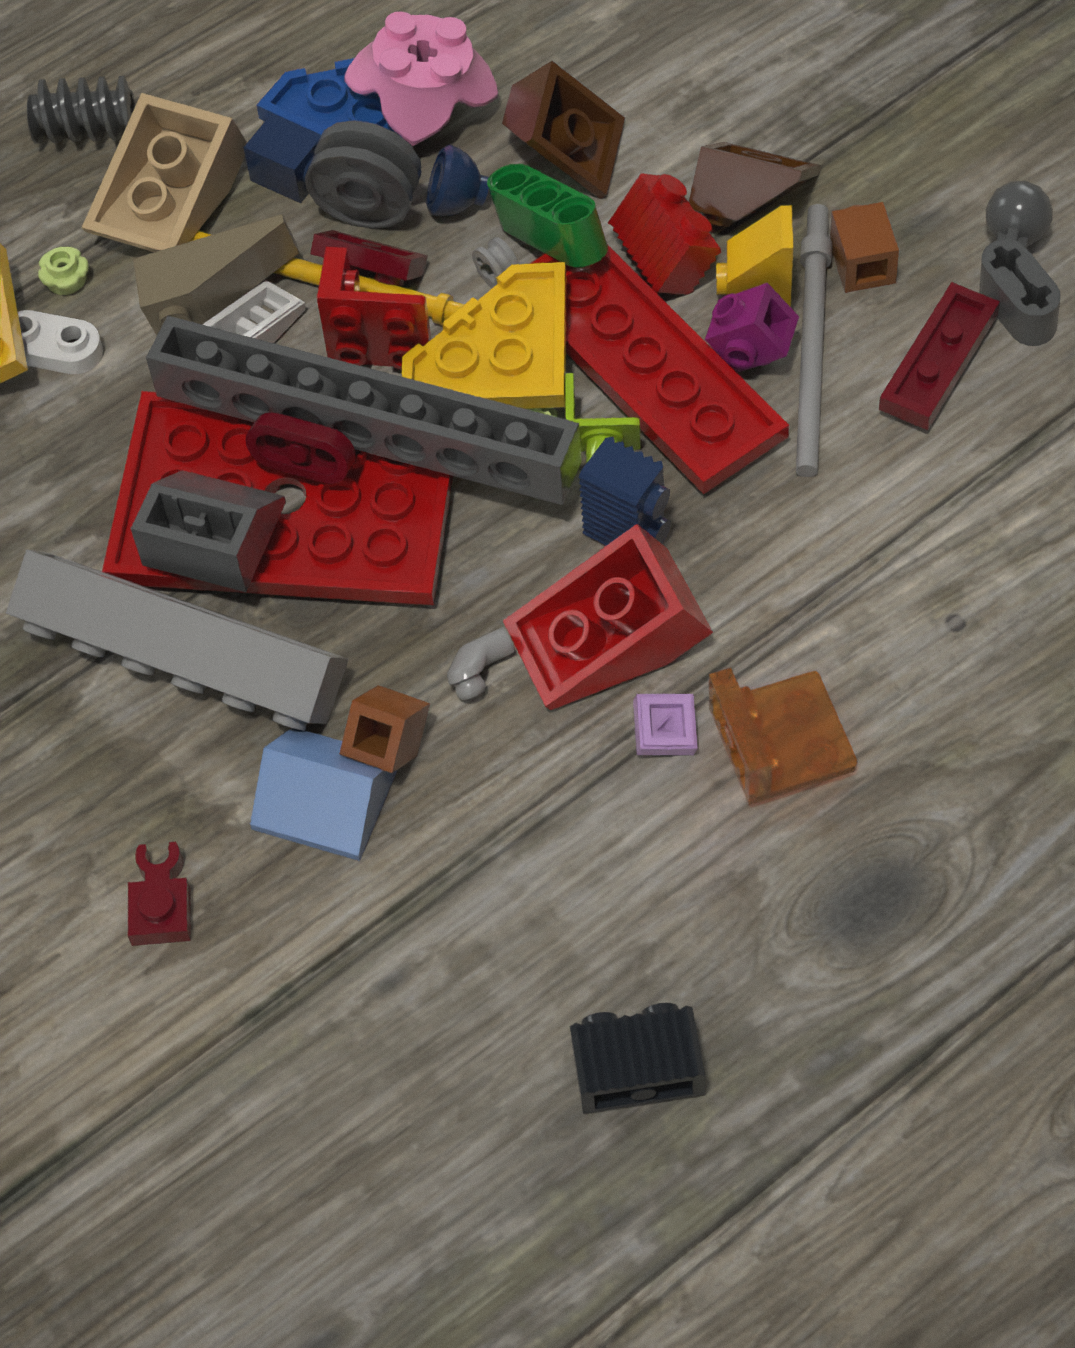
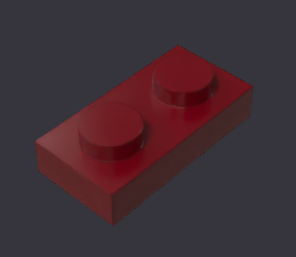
M335 230L315 233L310 252L311 255L324 258L326 246L345 247L348 249L351 270H357V267L373 271L375 272L374 280L396 286H404L405 280L424 276L428 255Z

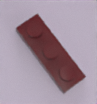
M951 282L881 394L879 410L928 430L996 319L1000 301Z

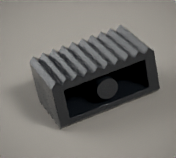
M657 1003L645 1008L642 1014L637 1013L631 1017L624 1015L621 1018H618L616 1014L611 1012H599L586 1016L582 1019L581 1024L574 1023L570 1026L572 1050L583 1114L705 1095V1072L692 1007L685 1006L678 1009V1006L674 1003Z

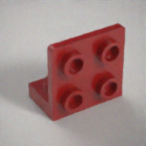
M326 246L317 293V303L327 357L359 366H391L402 370V356L418 343L424 346L431 340L426 297L411 294L359 292V271L351 270L348 249L345 247Z

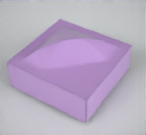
M636 694L633 700L637 755H694L698 749L694 695Z

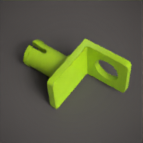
M565 373L566 420L579 423L581 452H586V463L604 439L608 437H614L615 443L623 441L625 448L633 446V450H639V418L575 419L574 373Z

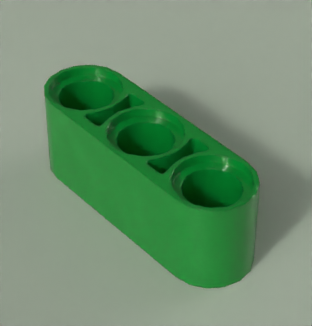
M524 164L503 166L489 176L487 185L501 228L505 232L558 261L565 262L566 265L571 267L592 265L606 255L608 245L593 199Z

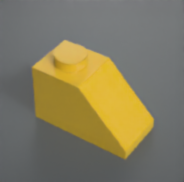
M792 205L778 207L727 240L726 263H716V295L736 294L768 283L791 307L793 267Z

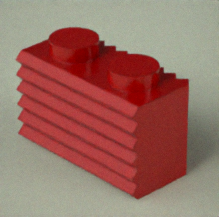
M640 173L609 219L608 224L613 226V231L619 234L617 238L622 240V245L628 248L627 252L633 256L632 260L638 263L636 267L643 270L641 274L647 277V282L652 284L654 291L658 293L688 295L694 292L693 287L700 284L699 279L705 276L704 272L710 269L711 263L716 261L715 256L722 253L721 248L710 234L712 225L706 217L694 211L685 198L687 189L680 180L668 174L652 175Z

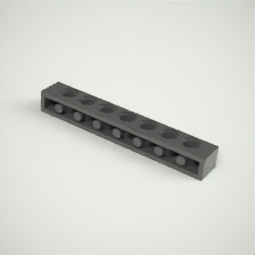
M167 316L146 356L158 397L255 422L260 415L269 412L287 415L340 431L351 441L355 450L564 505L582 462L579 423L171 316Z

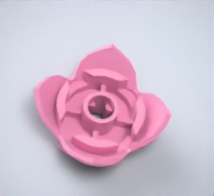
M406 12L391 13L385 20V27L377 33L373 42L358 53L344 76L345 83L355 93L364 96L372 93L379 95L382 115L387 123L412 146L438 133L449 122L453 109L458 102L472 108L485 106L498 98L497 85L489 66L472 47V43L466 35V25L464 22L454 17L439 18L432 15H410Z

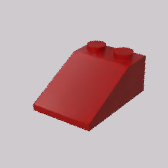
M638 524L503 620L545 707L549 710L556 709L666 666L713 633L668 549Z

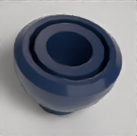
M450 144L442 148L436 157L426 195V205L430 214L441 217L462 213L472 205L481 207L486 200L489 190L487 185L489 177L480 174L475 161L466 152Z

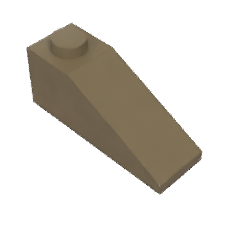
M283 214L134 258L140 308L155 334L158 335L167 316L204 324L299 254L298 245Z

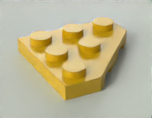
M565 262L512 264L496 277V286L479 300H476L474 297L471 298L442 323L443 330L424 346L418 343L402 356V377L523 409L565 407L567 283Z

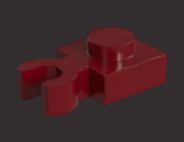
M176 841L169 842V856L160 864L150 863V854L146 844H140L136 849L135 860L145 881L128 882V938L132 946L191 941L190 885L187 877L177 878L183 868V858Z

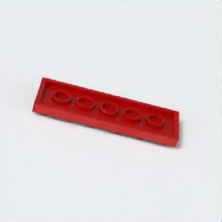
M609 245L606 255L592 265L571 267L565 264L567 275L566 353L628 417L640 419V429L703 494L789 437V424ZM545 253L529 264L558 263L560 261Z

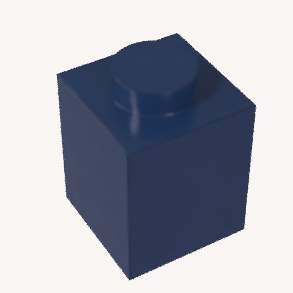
M271 113L243 147L250 181L301 204L309 194L307 192L305 176L315 156L314 151L321 135Z

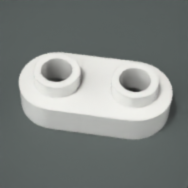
M31 310L18 312L27 366L66 374H82L93 369L100 362L103 356V346L97 329L91 323ZM71 339L77 340L75 342L68 343V341Z

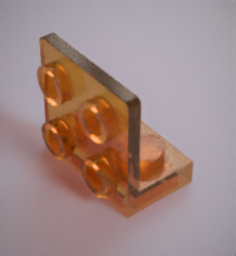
M731 667L709 674V710L749 805L856 771L857 758L821 676L817 671L807 672L750 690L748 686L739 687Z

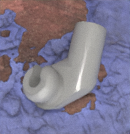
M503 627L463 645L456 653L447 672L449 685L454 684L458 698L467 700L484 692L486 684L479 674L484 666L514 653L511 639Z

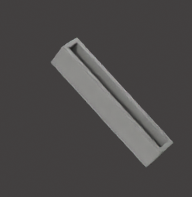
M26 549L6 611L8 615L25 620L22 629L26 632L53 640L57 632L74 638L71 647L78 651L98 657H104L106 650L124 656L121 666L147 675H154L155 669L158 668L174 674L171 684L201 694L204 693L206 686L224 692L221 702L250 712H254L256 704L275 711L273 721L305 731L307 723H328L348 659L77 562L51 553Z

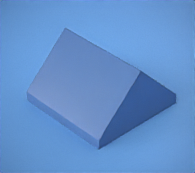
M291 728L263 748L250 822L251 829L360 861L397 770L390 773L339 754L342 741Z

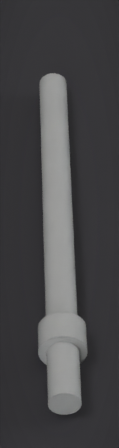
M814 204L808 208L807 235L801 241L800 263L805 267L796 473L801 477H813L818 472L826 268L832 262V241L827 237L828 208L822 204Z

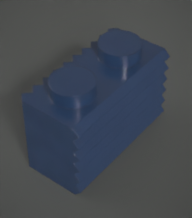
M614 437L605 438L582 468L578 477L580 478L579 484L581 485L579 490L582 491L580 503H582L581 509L583 510L581 514L583 516L582 522H584L582 526L584 528L583 534L607 546L638 524L663 544L669 533L671 521L664 517V509L670 497V489L664 487L662 461L653 462L652 456L644 457L642 451L634 452L633 446L625 448L623 441L615 443Z

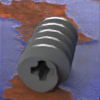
M125 75L118 77L116 90H110L105 76H100L96 91H90L85 77H80L76 92H70L66 79L60 78L56 93H50L46 80L39 79L36 94H29L27 99V122L31 139L34 144L42 143L47 133L53 143H59L63 141L67 132L72 142H80L85 135V131H87L92 141H100L106 129L112 140H120L136 106L133 91L130 90Z

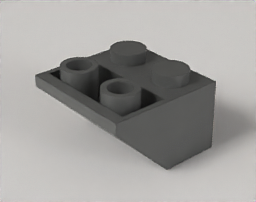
M182 470L151 484L133 522L131 532L143 566L247 592L286 504V499L283 495Z

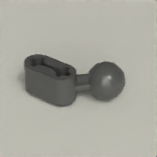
M1012 181L997 188L986 207V222L989 231L996 238V241L985 247L982 253L979 293L1000 301L997 318L1015 340L1027 346H1039L1050 341L1057 331L1060 290L1028 251L1027 247L1042 239L1053 220V209L1049 197L1040 186L1028 181Z

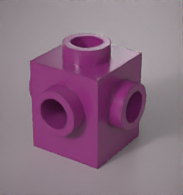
M764 283L736 294H728L718 300L712 312V319L705 341L736 373L760 365H768L775 360L787 357L799 316L768 283Z

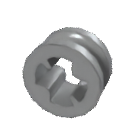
M499 237L489 240L488 249L478 247L472 253L473 262L478 273L490 288L497 285L496 277L509 266L519 264L514 252Z

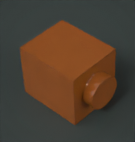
M884 203L853 205L846 209L832 211L830 229L832 254L844 292L848 293L895 284L899 248Z
M377 685L352 700L339 754L390 773L395 772L417 757L430 703Z

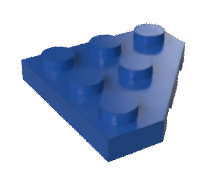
M355 58L335 62L336 69L308 75L305 68L285 72L256 105L259 119L266 121L271 113L320 135H322L325 129L337 122L354 120L377 124L395 132L382 115L378 94L372 93L367 96L357 94L345 83L344 76Z

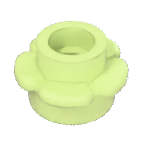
M58 247L42 256L39 261L41 269L38 271V277L53 293L69 295L77 292L84 286L89 264L85 257H81V252L78 249Z

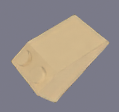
M141 93L82 225V229L87 233L151 252L190 242L230 192L245 158L243 147L247 142L234 120L227 116Z

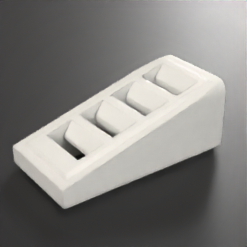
M265 280L202 325L274 343L305 311V302ZM265 305L275 312L271 314L261 307Z

